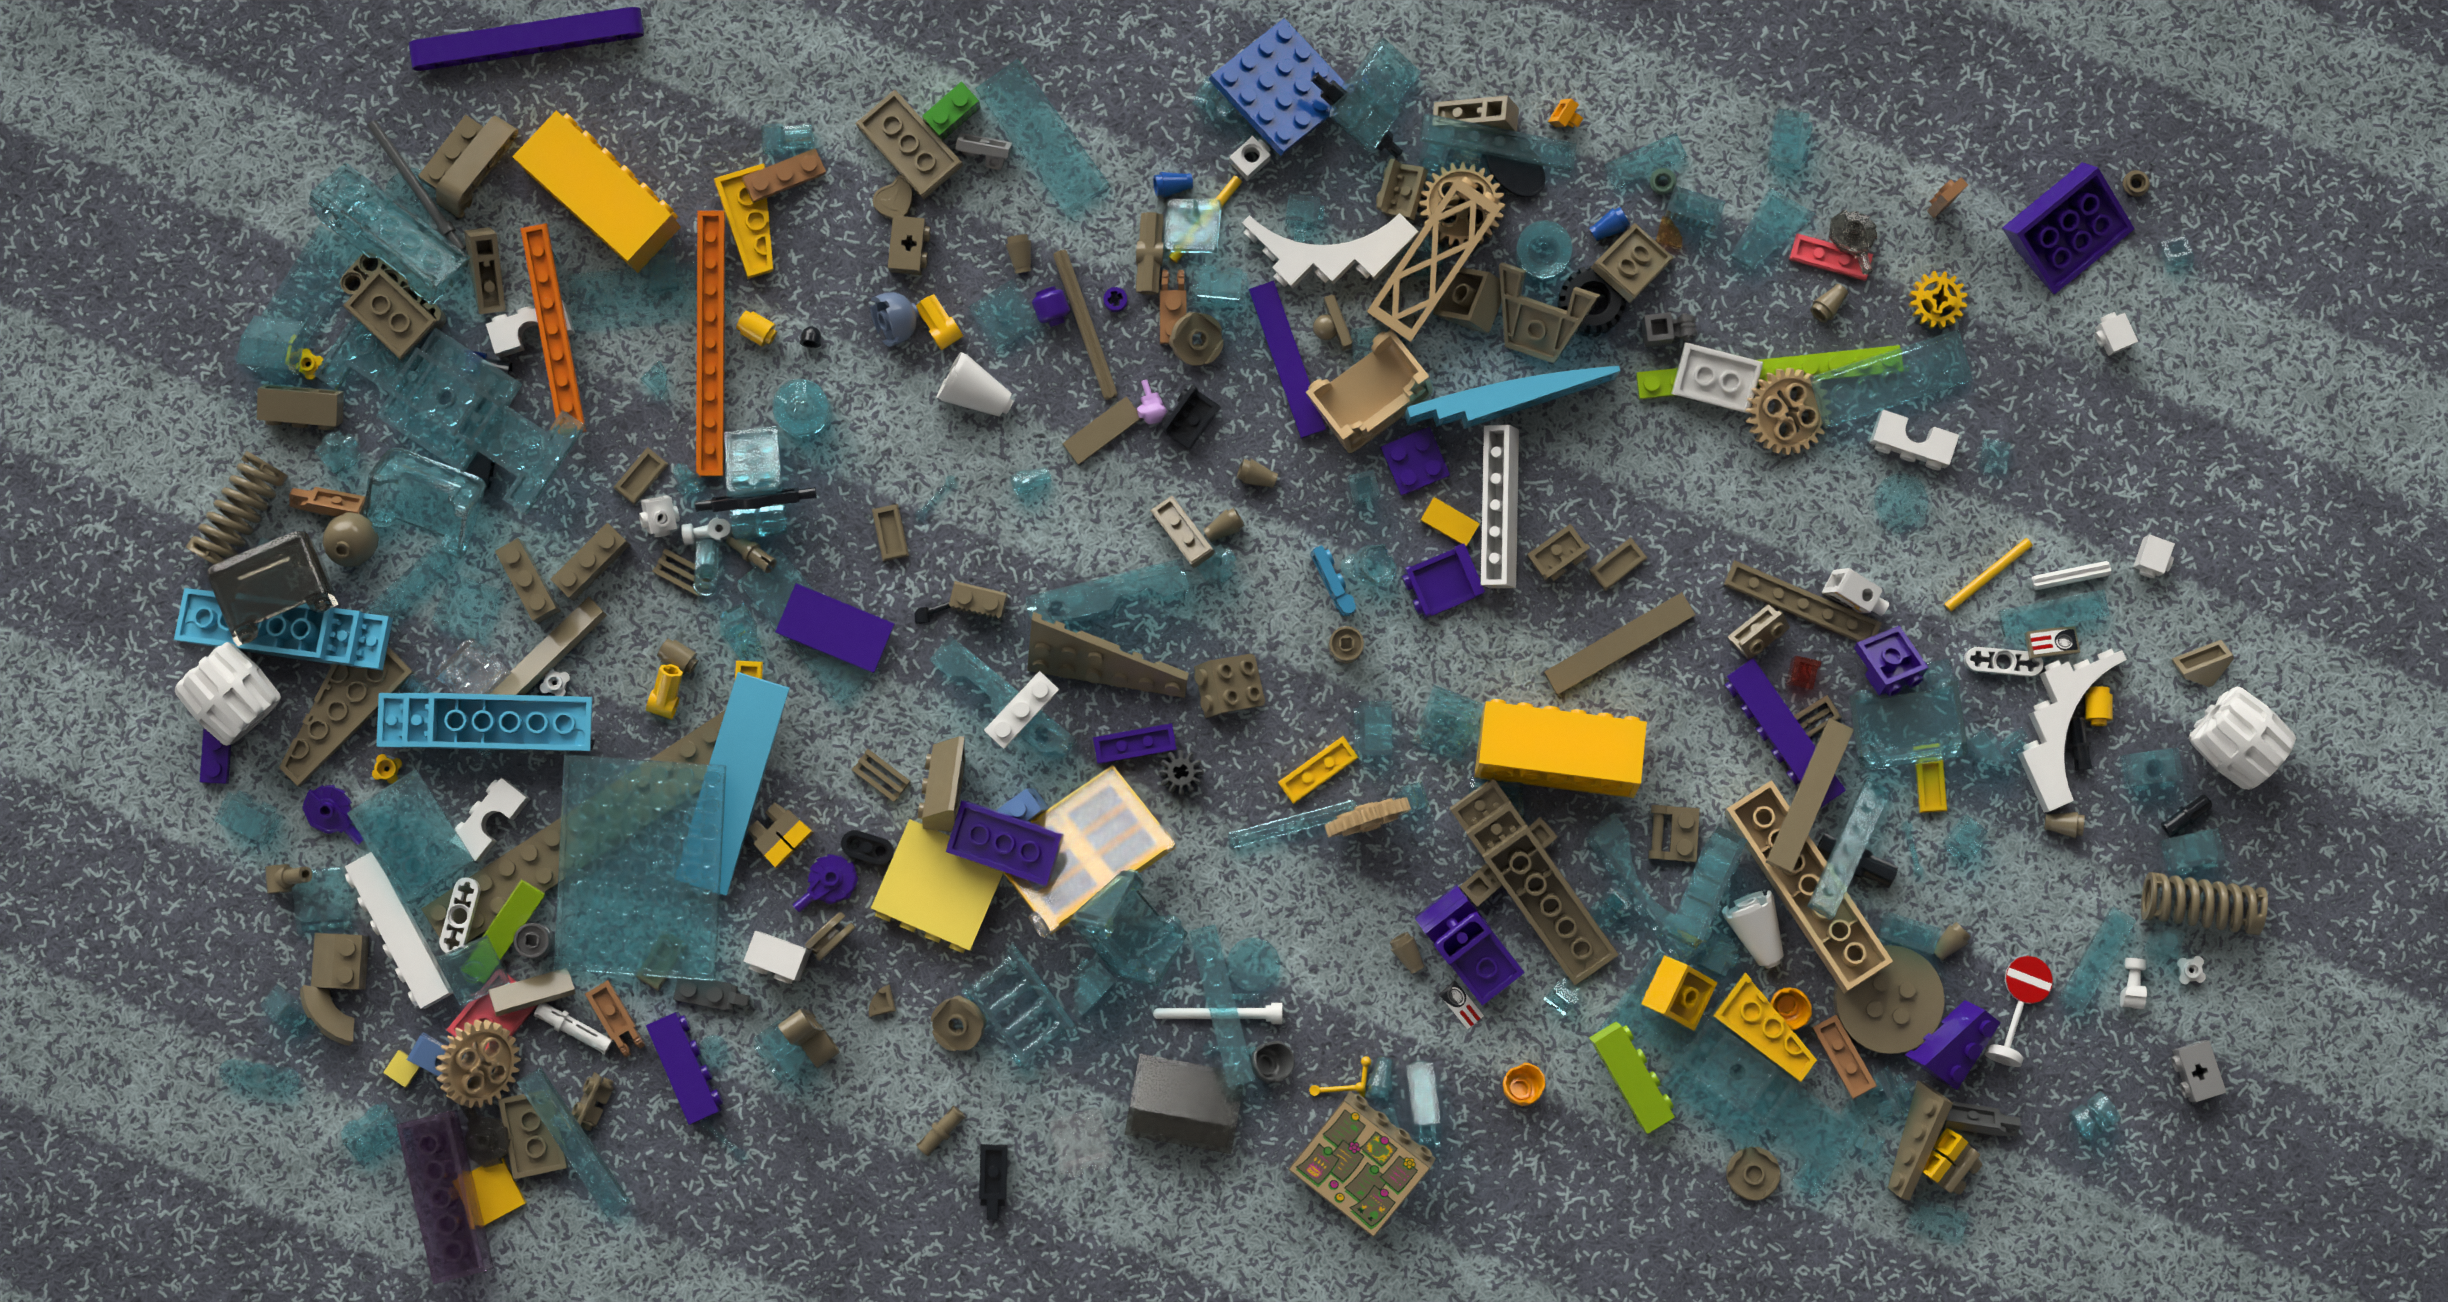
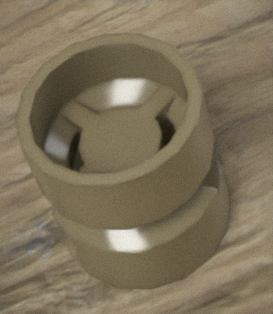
M1344 626L1338 628L1333 632L1329 640L1328 649L1330 655L1339 663H1353L1360 657L1363 651V636L1354 627Z

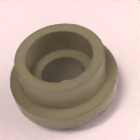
M2134 170L2125 175L2122 185L2128 195L2140 197L2148 191L2150 181L2144 172ZM2137 180L2140 183V187L2134 188L2131 185V181Z

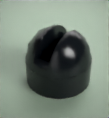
M809 326L801 332L800 344L807 348H818L821 346L822 337L818 328Z

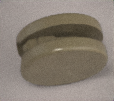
M842 912L837 913L805 944L808 950L812 949V952L816 954L815 957L818 961L823 960L856 928L851 922L840 932L835 929L846 917Z

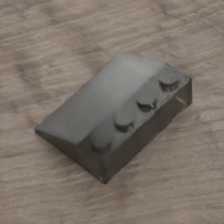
M1139 1054L1124 1135L1231 1154L1246 1073Z

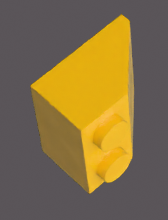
M1664 955L1641 1004L1695 1031L1718 982L1689 965Z

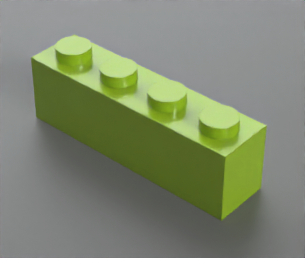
M1616 1021L1589 1037L1617 1088L1645 1133L1649 1134L1675 1118L1671 1111L1674 1108L1672 1101L1667 1094L1662 1096L1658 1086L1661 1083L1653 1071L1649 1073L1644 1064L1648 1061L1640 1048L1637 1050L1634 1048L1631 1041L1635 1038L1627 1025L1622 1027Z

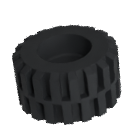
M1591 266L1589 269L1582 267L1578 272H1573L1565 280L1560 290L1557 302L1558 307L1568 311L1572 291L1575 287L1598 289L1607 299V308L1598 315L1588 314L1576 334L1579 331L1583 333L1582 336L1588 337L1589 334H1593L1595 337L1600 336L1603 332H1609L1619 322L1627 301L1591 269Z

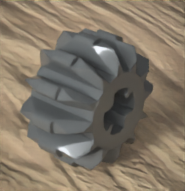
M1183 750L1178 751L1179 759H1175L1173 753L1170 752L1168 757L1172 762L1161 761V765L1168 768V770H1160L1158 775L1168 776V778L1161 781V785L1165 786L1171 782L1172 785L1169 787V793H1173L1176 786H1178L1179 795L1183 796L1184 786H1187L1188 791L1193 793L1194 788L1190 783L1193 782L1196 785H1201L1202 782L1195 778L1194 775H1203L1204 770H1194L1195 767L1201 764V761L1198 759L1191 763L1190 761L1194 755L1192 752L1187 755L1186 759H1183ZM1182 766H1185L1187 768L1185 770L1186 773L1189 772L1188 776H1182L1180 780L1175 778L1174 776L1177 774L1173 773L1174 769H1180Z

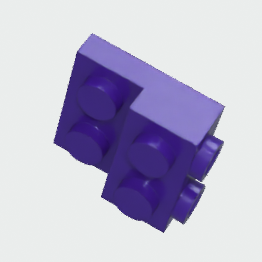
M1900 625L1857 642L1854 647L1868 668L1865 674L1866 678L1879 696L1885 693L1889 697L1894 696L1907 684L1910 688L1916 687L1923 681V676L1929 668Z

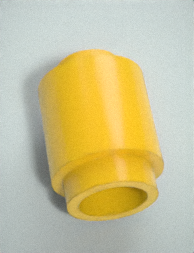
M746 310L736 325V329L740 331L742 336L761 347L765 346L766 343L770 345L777 335V331L774 330L776 324L754 311L750 313Z
M2089 687L2088 694H2085V720L2091 721V726H2107V722L2113 720V694H2110L2109 687Z

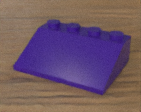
M2083 162L2002 227L2014 249L2054 295L2135 229L2100 169Z

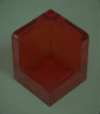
M1794 656L1791 658L1786 684L1813 690L1817 669L1821 667L1822 662Z

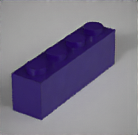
M674 1012L647 1024L646 1028L688 1124H694L722 1111L720 1107L723 1104L722 1097L717 1089L713 1090L709 1082V1080L713 1079L711 1072L706 1064L703 1066L698 1056L702 1052L697 1041H691L687 1032L691 1030L686 1016H680L679 1012Z

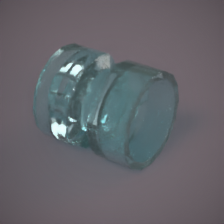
M1207 75L1200 85L1192 105L1204 112L1210 110L1213 117L1225 123L1235 107L1209 80L1210 75Z
M2101 1091L2087 1099L2086 1106L2080 1104L2069 1112L2071 1121L2081 1135L2089 1142L2102 1134L2103 1127L2109 1129L2121 1120L2112 1102ZM2091 1113L2097 1122L2094 1123L2088 1114Z

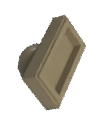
M1332 294L1324 297L1323 302L1328 314L1320 315L1315 319L1313 332L1322 340H1330L1337 336L1342 351L1351 348L1353 341L1335 295L1333 296Z

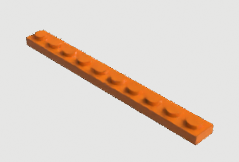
M697 211L696 476H724L725 211Z

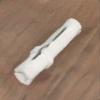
M547 1003L539 1004L533 1015L554 1026V1030L558 1032L561 1030L595 1048L604 1055L613 1042L611 1038L570 1017L567 1011L561 1012Z

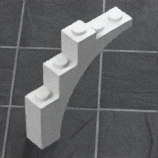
M1400 213L1389 223L1365 237L1332 245L1306 244L1284 238L1260 225L1250 215L1242 222L1246 228L1243 233L1253 243L1258 240L1265 247L1262 251L1270 260L1274 261L1276 258L1279 260L1272 267L1276 272L1273 277L1283 287L1288 284L1292 289L1314 267L1317 268L1314 273L1324 283L1329 280L1333 285L1355 263L1358 264L1356 269L1366 279L1371 276L1376 280L1419 235V231Z
M2113 649L2097 655L2099 660L2091 664L2086 659L2073 665L2074 671L2069 662L2061 664L2057 660L2044 666L2046 671L2039 674L2052 704L2046 700L2033 706L2035 711L2028 715L2041 744L2038 743V740L2022 746L2024 751L2017 755L2044 813L2074 801L2068 786L2064 763V747L2070 719L2077 704L2089 687L2102 674L2126 660L2122 650L2114 653Z

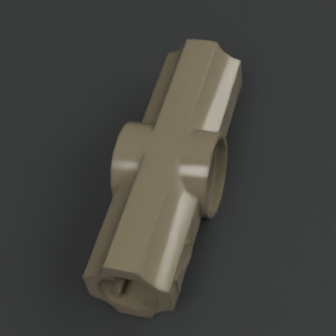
M1155 212L1141 213L1140 235L1136 248V265H1138L1136 293L1145 295L1159 294L1160 266L1163 265L1164 243H1162L1163 214Z

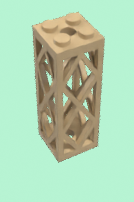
M1464 177L1463 180L1459 178L1455 180L1367 310L1373 317L1410 342L1502 208L1498 205L1500 202L1498 198L1489 192H1486L1485 195L1476 190L1478 185L1467 177ZM1455 193L1466 201L1443 212ZM1470 208L1468 241L1437 255L1439 222ZM1477 208L1488 215V217L1475 235ZM1433 227L1431 258L1404 270ZM1465 250L1435 294L1437 262ZM1431 265L1429 299L1398 313L1400 279ZM1393 287L1392 315H1390L1379 306ZM1426 307L1412 329L1398 320Z

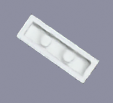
M1039 671L984 731L1005 749L1057 694L1059 689Z

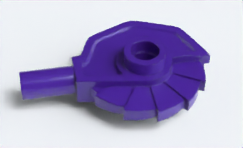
M321 785L315 790L310 789L302 806L310 826L326 834L337 831L342 833L344 831L358 846L365 838L352 825L354 822L350 817L352 816L350 805L352 802L344 794L345 791L335 788V785Z
M832 854L816 859L817 862L809 869L811 870L808 876L810 887L807 889V893L793 904L794 908L800 913L814 900L817 901L819 899L825 903L834 904L850 898L858 883V876L853 862L848 863L841 855L838 857Z

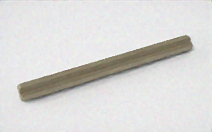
M1066 250L1057 251L1053 256L1105 400L1112 399L1117 396V390Z

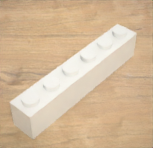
M1511 425L1484 426L1481 585L1490 589L1516 588L1519 429Z
M372 851L346 865L345 868L348 872L345 874L346 880L352 888L356 887L360 895L358 902L365 912L369 911L373 919L370 921L374 932L377 935L381 934L386 944L383 945V949L390 959L394 958L398 966L395 969L399 979L403 983L406 982L411 991L408 992V995L414 1006L419 1005L420 1009H426L453 994L454 992L380 853Z

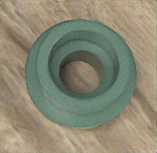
M1667 168L1655 170L1650 177L1652 190L1658 194L1670 193L1676 186L1675 174ZM1659 177H1667L1668 184L1663 187L1658 184Z

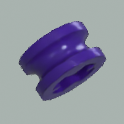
M1111 287L1105 292L1103 297L1104 305L1109 311L1120 312L1126 307L1127 295L1123 289ZM1117 293L1118 297L1119 295L1123 297L1119 301V306H1114V303L1109 304L1108 300L1111 299V294Z

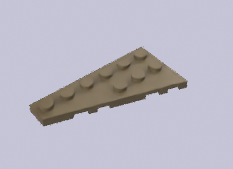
M1033 612L1027 671L1036 673L1040 671L1042 674L1060 676L1067 679L1071 678L1185 698L1188 672L1160 661L1151 663L1142 659L1143 655L1133 651L1131 655L1119 650L1120 646L1084 631L1075 633L1065 629V624L1058 621L1052 624L1042 620L1041 614Z
M387 646L383 671L332 664L314 699L315 702L309 714H306L303 720L304 724L297 737L293 739L279 768L298 787H301L378 710L379 693H395L415 672L389 646Z

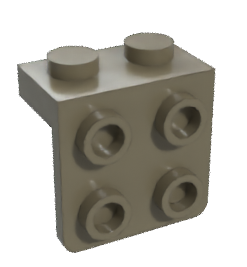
M1253 654L1210 660L1194 666L1195 681L1198 684L1201 697L1200 704L1205 718L1264 705L1265 698L1256 658Z

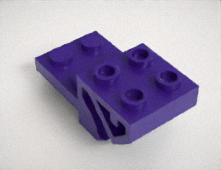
M1457 884L1415 916V920L1432 940L1438 952L1454 969L1482 1006L1525 973Z

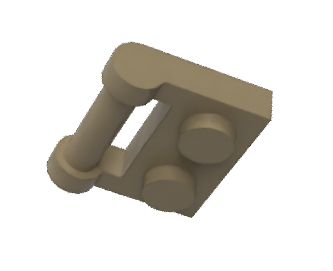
M1651 805L1653 830L1652 847L1648 852V859L1697 862L1700 808ZM1664 814L1671 815L1669 852L1662 851Z

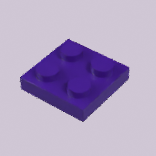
M1430 427L1380 447L1400 496L1450 477Z

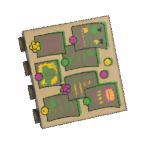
M1349 1091L1345 1099L1317 1134L1295 1158L1288 1170L1374 1237L1429 1171L1436 1158L1432 1156V1152L1427 1147L1413 1141L1407 1131L1397 1128L1389 1122L1388 1117L1384 1113L1375 1111L1370 1107L1361 1095Z

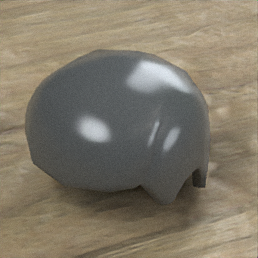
M1281 1041L1261 1044L1256 1047L1251 1055V1068L1258 1079L1266 1083H1275L1286 1079L1295 1067L1294 1055L1290 1047Z

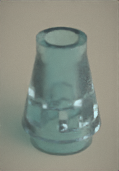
M1047 467L1016 471L1015 475L1010 476L1011 485L1016 496L1023 495L1024 497L1052 481Z
M1377 1057V1062L1366 1085L1369 1095L1380 1098L1389 1097V1092H1392L1393 1059Z

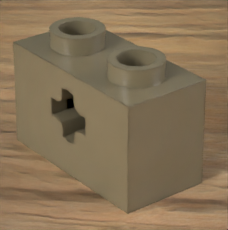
M893 215L888 259L889 272L921 275L922 268H927L928 253L924 252V244L930 241L931 227L926 226L925 218ZM909 240H912L915 245L911 247V251H907L904 246L908 245Z

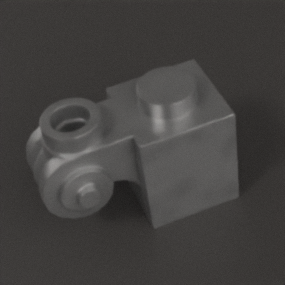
M1671 312L1645 315L1641 321L1644 346L1671 344L1677 338L1684 339V341L1690 340V338L1698 335L1697 325L1695 324L1696 317L1683 313L1680 314L1681 317L1672 319Z

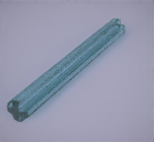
M1355 800L1231 832L1228 834L1231 848H1237L1326 824L1336 820L1338 815L1355 810L1354 808L1357 807Z

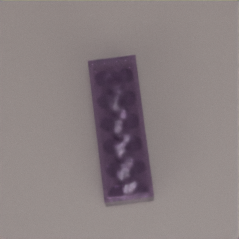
M447 1111L396 1124L433 1285L494 1269L458 1111Z

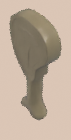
M900 174L892 184L876 191L872 200L874 208L882 216L892 220L893 215L906 217L913 201L912 186Z

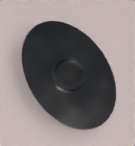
M1498 138L1488 145L1485 154L1487 167L1491 175H1494L1493 178L1505 190L1520 197H1533L1543 190L1545 185L1543 166L1537 156L1527 146L1511 138Z

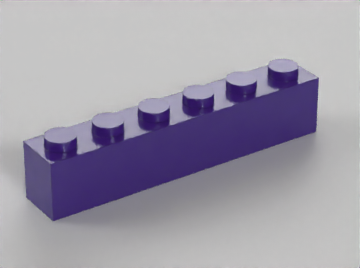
M1752 658L1726 676L1727 683L1724 686L1733 698L1736 695L1742 702L1740 709L1748 720L1753 718L1757 723L1756 732L1763 741L1768 739L1773 746V749L1770 750L1779 764L1781 762L1785 763L1789 769L1786 774L1796 786L1798 783L1800 784L1816 747ZM1835 774L1820 808L1846 791Z

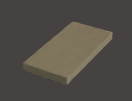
M896 90L892 91L855 123L923 200L964 166L959 158Z

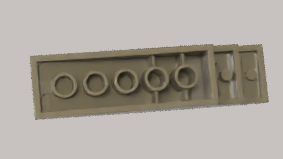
M1494 777L1450 807L1451 812L1466 831V834L1479 850L1484 860L1574 985L1619 955Z

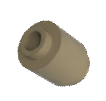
M669 638L666 639L657 653V657L661 659L663 664H672L679 667L683 675L686 672L691 674L699 662L696 659V652L679 641H672Z

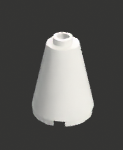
M960 352L949 369L950 372L947 378L944 379L937 398L944 402L998 417L1002 413L1007 414L1014 400L1010 399L1012 393L971 357Z
M1768 890L1767 895H1764L1762 891L1743 896L1734 901L1735 907L1730 910L1728 905L1725 906L1722 910L1725 920L1757 964L1765 966L1767 969L1781 963L1780 959L1784 954L1772 892Z

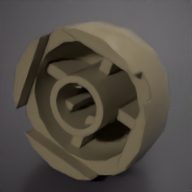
M348 512L338 517L336 516L330 521L323 533L322 544L325 553L331 561L340 566L351 568L362 565L374 555L378 548V533L375 534L372 528L373 524L369 519L361 514Z

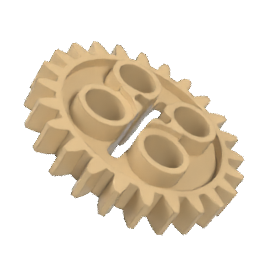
M1464 162L1461 163L1460 169H1456L1455 165L1451 163L1450 171L1448 172L1443 166L1440 168L1441 176L1432 173L1431 178L1434 183L1425 182L1424 186L1429 191H1421V197L1426 200L1420 201L1419 207L1426 208V210L1420 213V217L1430 219L1438 207V203L1444 198L1442 189L1447 186L1451 187L1457 178L1463 180L1464 177H1467L1478 185L1477 188L1482 191L1483 195L1489 192L1501 200L1504 197V193L1495 192L1500 187V184H1491L1494 177L1493 174L1486 178L1483 176L1485 168L1476 172L1474 163L1470 169H1466ZM1458 195L1453 196L1443 212L1458 206L1459 200L1463 199ZM1500 202L1498 203V205L1502 207L1501 210L1504 209L1505 204ZM1470 208L1455 214V221L1448 224L1443 220L1439 222V243L1447 238L1449 239L1448 247H1451L1454 241H1458V245L1468 241L1469 220L1467 216L1470 214ZM1477 208L1476 214L1480 215L1482 221L1479 224H1475V235L1488 217V215ZM1499 212L1495 219L1502 220L1503 214ZM1493 220L1484 235L1491 238L1492 232L1490 228L1498 229L1499 224ZM1483 236L1479 241L1480 244L1484 241Z
M1787 368L1784 372L1783 369H1776V376L1773 373H1767L1768 381L1759 379L1758 383L1761 388L1751 389L1756 395L1755 398H1747V401L1753 404L1751 408L1745 409L1746 412L1752 413V417L1748 418L1746 422L1754 424L1749 432L1759 433L1755 441H1764L1763 448L1770 449L1772 447V452L1779 453L1782 449V453L1789 455L1791 450L1793 453L1798 454L1800 453V446L1803 449H1810L1808 441L1818 443L1815 436L1816 433L1825 434L1820 428L1821 424H1829L1827 420L1823 419L1824 415L1831 413V411L1824 409V406L1830 403V400L1822 399V396L1827 391L1825 389H1818L1821 382L1818 380L1812 381L1813 375L1808 373L1804 375V370L1797 369L1794 372L1793 368ZM1793 387H1796L1797 395L1792 400L1790 398V391ZM1773 399L1775 408L1769 413L1767 406L1769 401ZM1807 410L1809 416L1807 421L1803 423L1801 415ZM1782 423H1785L1786 432L1781 436L1779 434V427ZM1795 424H1796V425L1798 426V428H1799V431H1798V432H1796V426H1795Z
M1407 797L1371 802L1357 806L1353 811L1336 816V820L1324 826L1328 838L1341 834L1344 837L1357 832L1364 833L1381 828L1382 824L1399 819L1398 816L1410 811L1411 807Z
M475 1020L474 1025L466 1022L464 1031L456 1028L457 1036L455 1038L447 1036L450 1042L449 1046L441 1045V1048L446 1051L445 1054L437 1056L439 1060L443 1061L441 1065L436 1067V1070L442 1072L437 1077L438 1081L444 1083L440 1089L447 1092L446 1096L454 1100V1102L472 1108L473 1105L482 1108L483 1102L492 1105V1097L501 1099L500 1091H509L506 1085L507 1082L516 1081L511 1074L519 1072V1069L514 1067V1063L521 1061V1058L514 1055L520 1050L519 1047L513 1045L516 1038L510 1036V1031L502 1028V1025L489 1020L484 1022ZM466 1053L465 1058L461 1061L463 1054Z

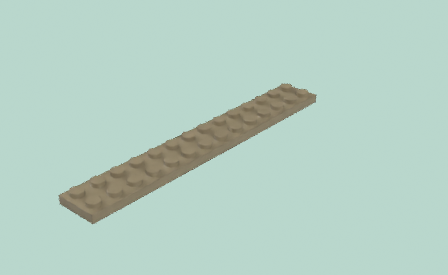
M726 710L470 876L469 878L475 879L479 883L481 892L467 944L486 932L521 879L546 893L700 792ZM468 882L467 886L461 887V891L465 894L463 901L457 899L456 904H465L470 907L471 902L465 901L468 894H473L474 889L470 887V882ZM454 888L421 908L439 938L441 937ZM463 908L456 909L453 913V920L457 924L464 923L467 920V912ZM450 925L449 930L455 931L452 938H447L446 943L450 944V949L452 950L454 946H459L460 941L456 940L457 932L463 933L464 928H455Z

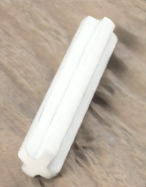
M2105 561L2036 575L2032 577V585L2034 590H2041L2105 577L2111 574V567L2109 562Z

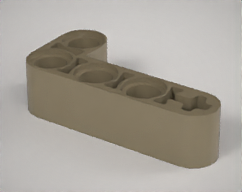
M494 115L438 183L436 188L437 205L461 219L466 214L464 213L466 207L470 208L472 204V193L510 148L518 135V129Z
M373 251L364 252L341 278L340 285L342 290L351 297L357 291H350L351 282L358 279L361 282V287L380 267L390 277H398V284L410 295L417 294V302L435 315L436 320L439 322L432 329L433 331L441 329L446 322L445 313L379 254ZM378 260V267L373 271H368L367 266L369 262Z
M799 1009L778 1024V1027L789 1043L801 1046L812 1063L819 1068L839 1054L840 1051L823 1026L818 1024L815 1019L816 1016L809 1010Z

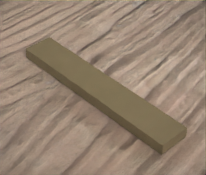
M1735 560L1723 584L1728 588L1855 642H1860L1877 635L1882 624L1877 620Z
M1681 592L1543 673L1556 695L1694 617L1695 613Z
M588 596L488 694L525 695L607 616L606 613Z
M1831 718L1827 720L1766 863L1789 874L1792 873L1854 729Z

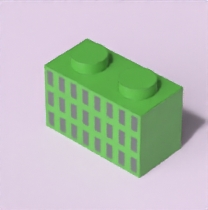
M961 81L923 114L922 118L937 136L944 141L975 114L981 106L979 100Z

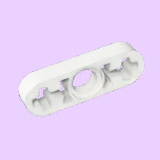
M1974 647L1965 653L1964 664L1973 672L2031 677L2041 672L2043 659H2032V662L2037 663V667L2032 668L2031 672L2028 671L2027 666L2022 665L2017 666L2018 671H2015L2014 669L2017 664L2015 655H2019L2018 661L2024 662L2029 660L2028 651ZM1978 652L1979 657L1989 658V653H1993L1990 660L1991 668H1988L1989 662H1981L1978 664V667L1975 666V662L1970 661V657ZM2004 654L2010 658L2011 663L2008 669H2001L1997 666L1996 659L1999 655Z
M461 878L454 886L439 941L441 949L447 954H459L466 947L481 892L480 885L475 879ZM468 882H470V887L474 889L473 894H468L465 901L471 902L470 907L465 904H456L457 899L463 901L465 894L461 891V887L467 886ZM459 908H463L467 912V920L462 924H457L453 920V913ZM450 925L455 928H464L463 933L457 932L456 940L460 941L459 946H454L452 950L450 949V944L446 943L447 938H452L455 931L449 930Z

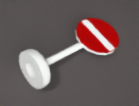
M2033 956L2018 957L2010 963L2006 970L2005 983L2007 990L2013 998L2018 1000L2004 1046L1993 1044L1989 1045L1986 1049L1985 1056L1993 1061L2012 1067H2021L2023 1056L2010 1047L2024 1003L2040 1002L2048 996L2052 989L2053 978L2051 971L2046 963L2039 958Z

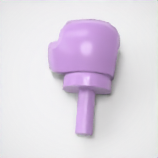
M1143 380L1141 383L1146 396L1141 397L1142 405L1137 408L1139 418H1144V421L1149 425L1160 423L1167 413V409L1164 407L1159 394L1151 392L1148 380Z

